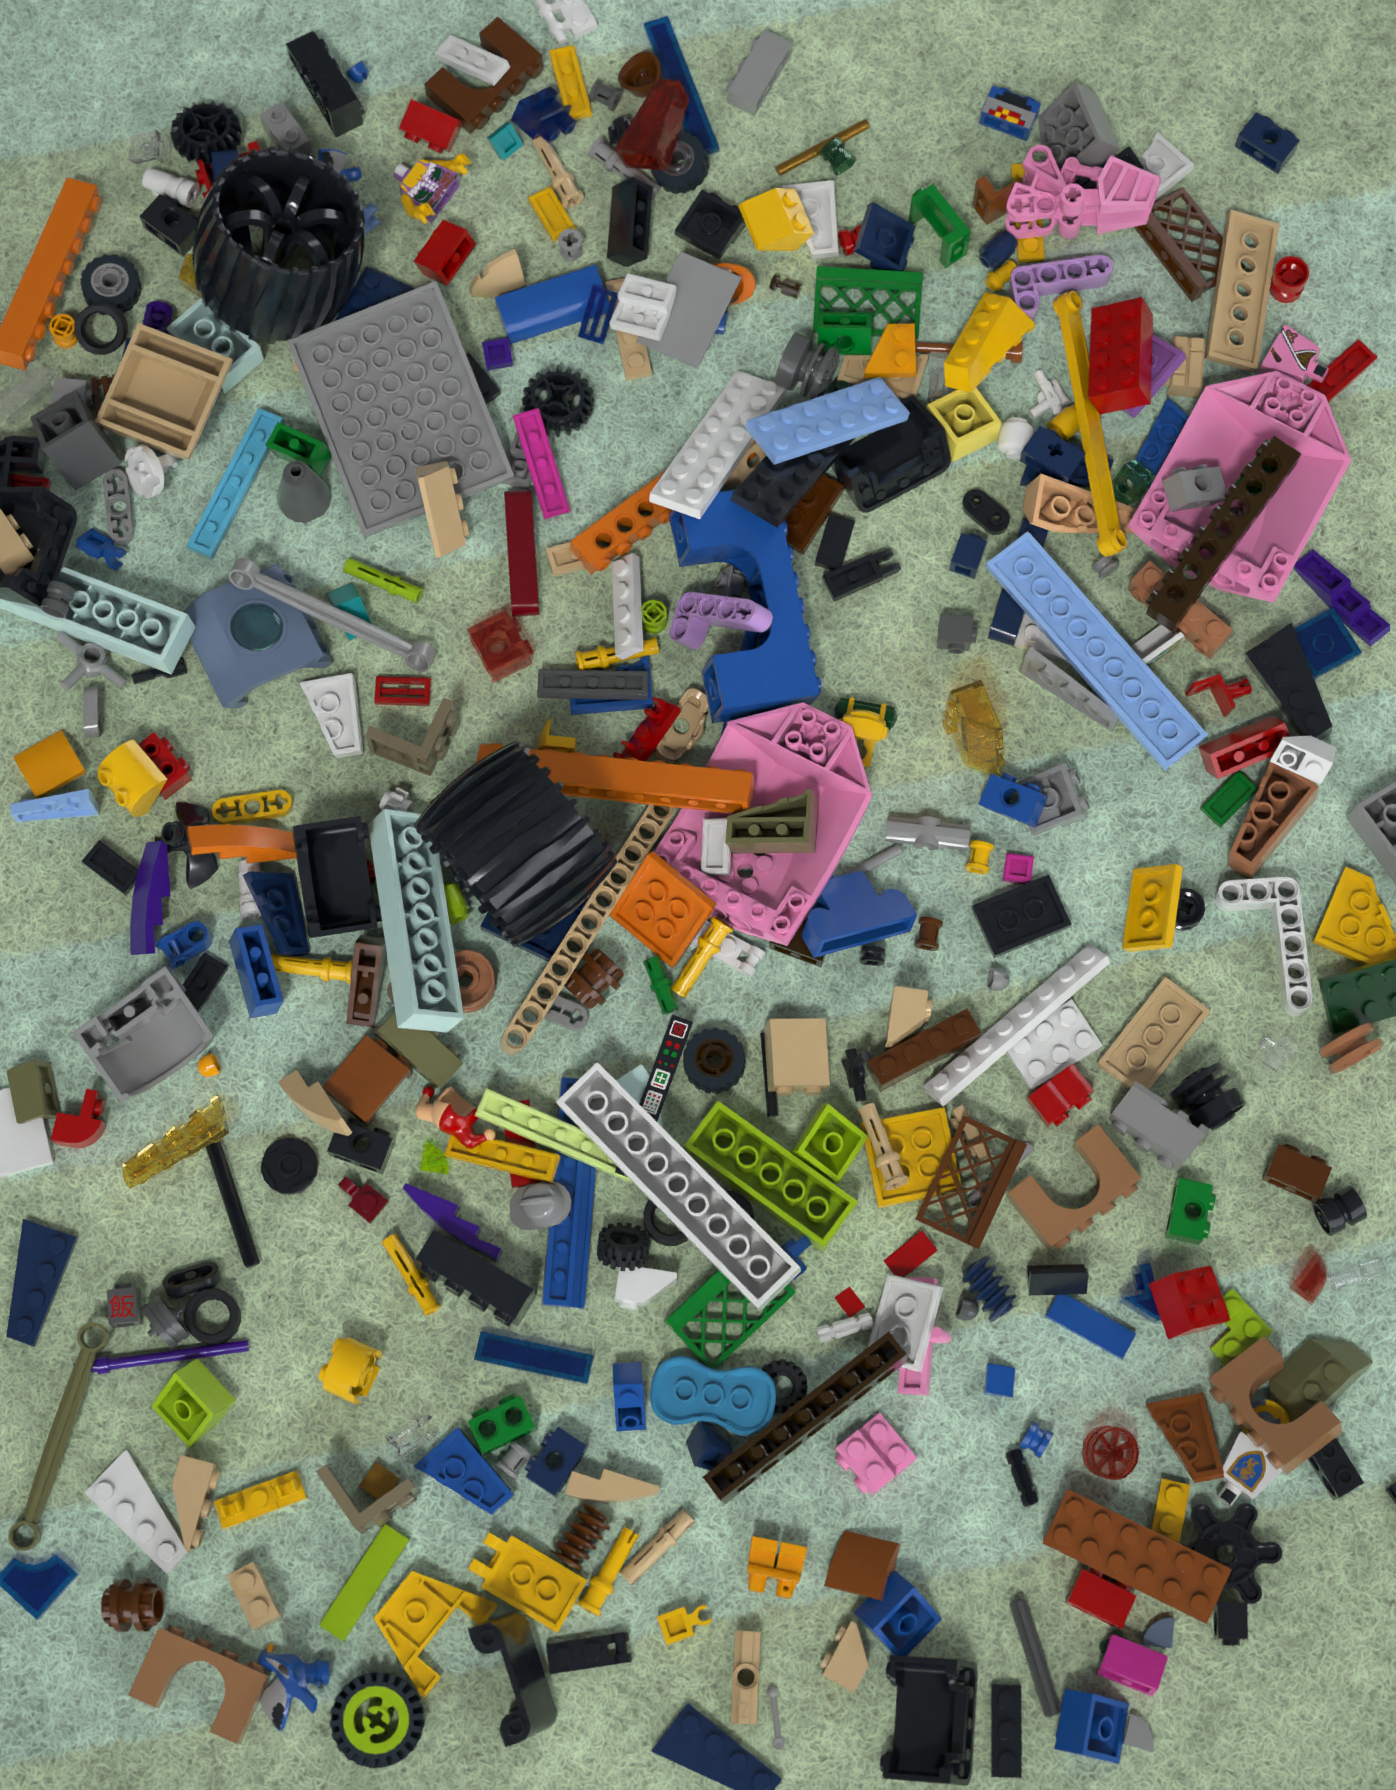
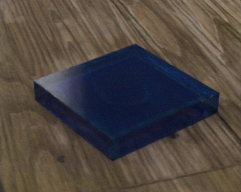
M1334 608L1294 628L1314 680L1355 659L1362 653Z

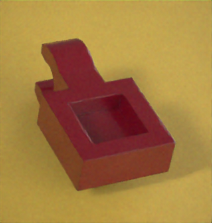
M345 1176L338 1184L339 1188L353 1199L348 1206L370 1225L389 1203L387 1199L367 1183L360 1189Z

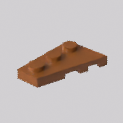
M1203 1393L1146 1404L1148 1413L1194 1483L1224 1478V1471Z

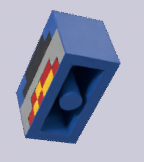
M992 86L981 110L979 124L1028 141L1039 116L1041 103L1036 102L1031 97H1022L1014 94L1006 88Z

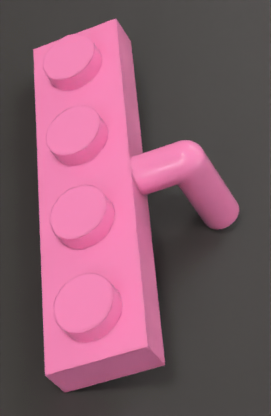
M907 1277L908 1279L938 1286V1280L935 1278ZM933 1326L922 1372L900 1368L899 1394L929 1396L933 1343H949L951 1341V1334Z

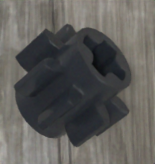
M629 117L616 118L613 120L612 126L608 127L610 144H616L620 150L631 149L636 145L635 140H640L638 122L632 123Z

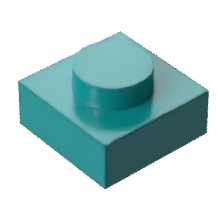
M505 122L487 137L501 160H506L524 145L511 123Z

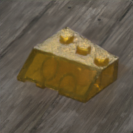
M982 680L951 690L946 702L945 719H942V724L946 734L952 735L964 766L988 776L994 774L1000 777L1001 772L1004 773L1001 767L1005 766L1001 750L1004 749L1003 730Z

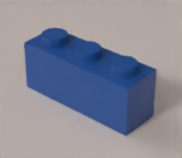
M263 925L236 928L229 940L249 1018L277 1014L284 1001Z

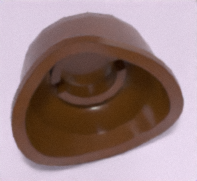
M647 51L640 52L631 57L619 72L618 82L620 86L636 97L645 98L653 95L661 85V65L658 58Z

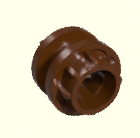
M595 949L590 955L585 952L582 958L586 963L578 972L574 969L564 985L589 1009H593L598 1003L602 1006L606 1002L602 994L610 986L617 991L621 987L619 981L624 976L623 971L600 949Z
M149 1578L138 1579L134 1586L128 1579H117L114 1584L109 1585L103 1592L101 1600L102 1618L116 1632L129 1631L132 1623L137 1631L146 1632L152 1626H156L163 1618L165 1608L163 1590L156 1583H152Z

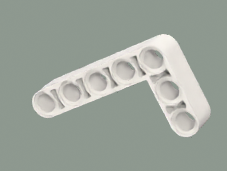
M1291 877L1225 881L1220 885L1215 894V904L1219 909L1223 911L1271 909L1282 1005L1289 1015H1302L1312 1003V989L1298 883ZM1278 888L1288 889L1291 897L1281 896ZM1250 890H1259L1263 895V899L1253 898ZM1229 891L1233 893L1235 900H1226L1222 892ZM1286 914L1291 916L1294 920V924L1289 925L1284 923L1282 921L1281 915ZM1287 941L1293 942L1297 947V951L1290 952L1285 948L1284 943ZM1288 969H1296L1300 973V979L1291 978L1288 974ZM1291 996L1300 997L1304 1005L1301 1007L1295 1006L1291 1001Z

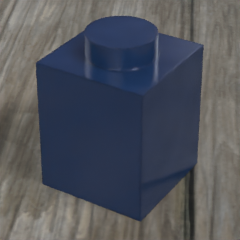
M961 533L949 571L975 579L987 541L977 534Z

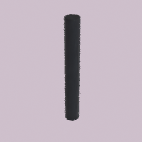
M762 1032L760 1033L767 1117H777L776 1092H768L765 1034Z

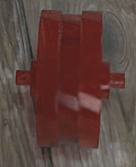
M1109 1425L1096 1427L1088 1433L1083 1442V1462L1087 1469L1097 1477L1110 1480L1126 1478L1133 1472L1138 1463V1443L1134 1436L1124 1428ZM1113 1431L1110 1443H1108L1104 1434ZM1119 1434H1121L1125 1443L1116 1446ZM1099 1440L1101 1442V1445L1098 1447V1449H1095V1446ZM1125 1449H1127V1451H1126V1459L1123 1458V1455H1124L1123 1450H1125ZM1094 1454H1098L1101 1457L1097 1464ZM1115 1461H1120L1123 1465L1116 1471ZM1108 1462L1109 1474H1104L1100 1470Z

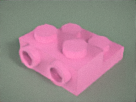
M880 1412L834 1450L838 1454L834 1459L844 1471L850 1469L856 1476L853 1482L863 1494L869 1492L871 1496L917 1459Z

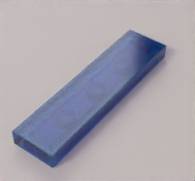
M480 1331L474 1360L478 1362L586 1385L589 1382L594 1355L482 1331Z

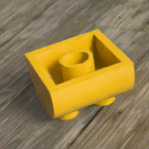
M134 739L114 749L102 761L97 770L99 782L112 791L116 802L120 806H124L133 817L143 816L150 811L167 781V778Z

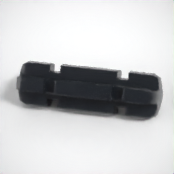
M1014 1449L1008 1451L1006 1459L1008 1464L1012 1466L1010 1470L1018 1492L1021 1491L1022 1495L1020 1498L1023 1506L1028 1507L1036 1504L1039 1499L1036 1491L1032 1489L1034 1485L1026 1464H1023L1022 1460H1024L1021 1450Z

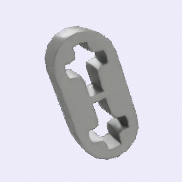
M99 686L84 688V732L86 738L101 737L102 697Z
M544 994L541 996V998L549 999L551 998V994ZM557 996L554 1001V1007L560 1009V1013L550 1010L549 1014L546 1013L543 1018L546 1021L572 1031L583 1029L588 1022L587 1011L583 1006L560 996ZM576 1011H579L580 1017L583 1020L576 1021L575 1024H571L570 1017L564 1015L565 1012L574 1014Z

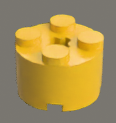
M338 1337L332 1346L331 1353L333 1355L329 1363L324 1364L321 1368L318 1379L323 1381V1389L358 1405L361 1403L358 1397L360 1395L363 1397L367 1396L378 1375L380 1367L376 1366L375 1363L377 1358L382 1360V1352L351 1337L344 1339Z

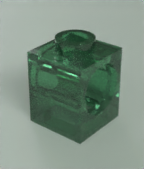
M1136 459L1125 463L1112 481L1115 499L1127 506L1138 501L1156 475ZM1127 479L1132 482L1133 490L1128 487Z

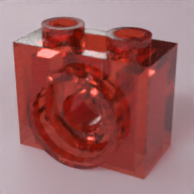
M506 610L467 629L468 637L493 683L532 665L531 655L534 654L527 639L522 640L518 633L522 630L516 617L510 618ZM496 644L504 646L503 650L499 652H493L490 649Z

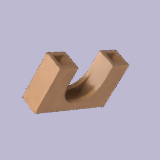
M1099 1124L1077 1139L1073 1145L1096 1177V1195L1089 1204L1077 1209L1063 1208L1055 1204L1046 1195L1031 1175L1011 1189L1006 1195L1007 1199L1048 1251L1054 1246L1057 1250H1060L1071 1241L1069 1235L1078 1229L1082 1233L1094 1223L1091 1218L1099 1212L1102 1216L1106 1215L1116 1207L1114 1201L1121 1195L1126 1199L1139 1189L1136 1184L1140 1181L1141 1177Z
M1263 1336L1209 1377L1211 1386L1209 1392L1218 1404L1224 1403L1230 1410L1228 1411L1229 1416L1238 1426L1242 1424L1249 1431L1247 1436L1257 1448L1263 1447L1268 1453L1266 1457L1271 1465L1277 1470L1281 1468L1288 1475L1342 1433L1341 1421L1322 1400L1298 1419L1286 1424L1267 1422L1254 1412L1251 1406L1254 1393L1260 1386L1284 1369L1283 1357Z
M171 1625L168 1626L167 1630L158 1628L128 1696L155 1708H160L175 1674L189 1663L205 1661L213 1665L220 1672L225 1684L224 1700L209 1732L236 1744H241L271 1677L264 1673L265 1667L252 1661L249 1662L248 1666L237 1661L239 1655L225 1649L222 1650L221 1654L210 1649L212 1643L196 1637L194 1642L183 1638L185 1631Z

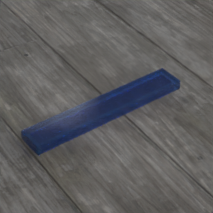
M668 16L643 23V28L653 54L660 62L662 77L684 133H690L691 136L698 138L708 155L719 152V145Z

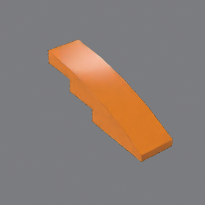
M248 825L187 826V836L192 855L218 852L219 859L245 857L247 864L296 858L293 832Z

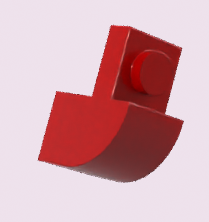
M86 1089L80 1116L57 1112L51 1141L55 1145L84 1148L100 1139L107 1126L102 1120L97 1119V1116H102L105 1104L104 1100L101 1099V1094L96 1090Z

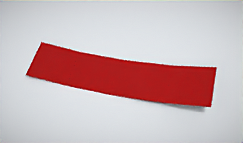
M921 1230L883 1261L895 1276L905 1277L938 1250ZM850 1286L834 1297L849 1318L865 1308V1305Z

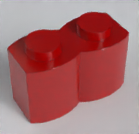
M1071 1064L1029 1095L1026 1101L1047 1127L1052 1124L1058 1127L1070 1117L1067 1114L1074 1107L1080 1110L1092 1101L1090 1095L1093 1094L1094 1089L1075 1065Z

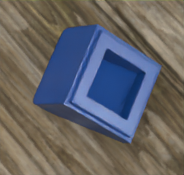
M987 1363L984 1395L1013 1398L1015 1368Z

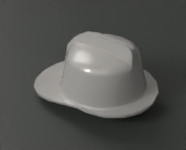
M540 1182L523 1186L513 1194L510 1200V1219L515 1226L522 1230H533L558 1225L567 1218L571 1210L572 1201L570 1193L565 1186L557 1182H553V1184Z

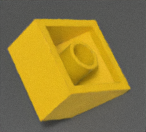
M774 188L738 205L757 251H796L814 234L796 189Z

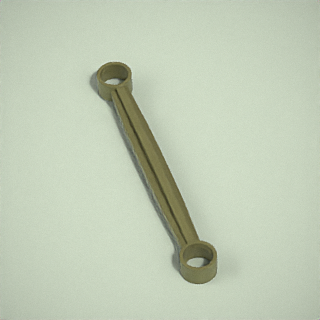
M89 1322L84 1324L78 1331L77 1341L81 1350L48 1435L22 1521L15 1523L8 1534L11 1546L17 1550H32L41 1540V1530L37 1524L69 1442L96 1353L105 1349L109 1343V1332L102 1324ZM98 1326L103 1332V1340L97 1347L90 1348L84 1342V1333L88 1328ZM23 1525L30 1526L35 1534L33 1543L27 1547H21L15 1540L16 1531Z

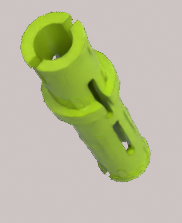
M348 557L343 567V573L388 591V594L391 596L398 595L415 604L422 597L424 590L422 587L404 581L402 576L397 574L392 576L352 559V557Z

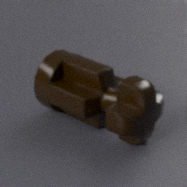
M774 275L770 282V289L776 291L777 288H781V294L798 299L802 284L787 278L784 282H781L780 276Z

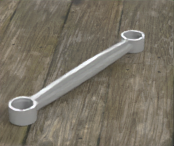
M237 559L229 572V580L236 587L243 590L255 587L323 622L402 656L407 666L414 671L426 672L434 661L436 652L428 643L415 641L410 644L365 620L331 606V604L261 574L258 565L249 559Z

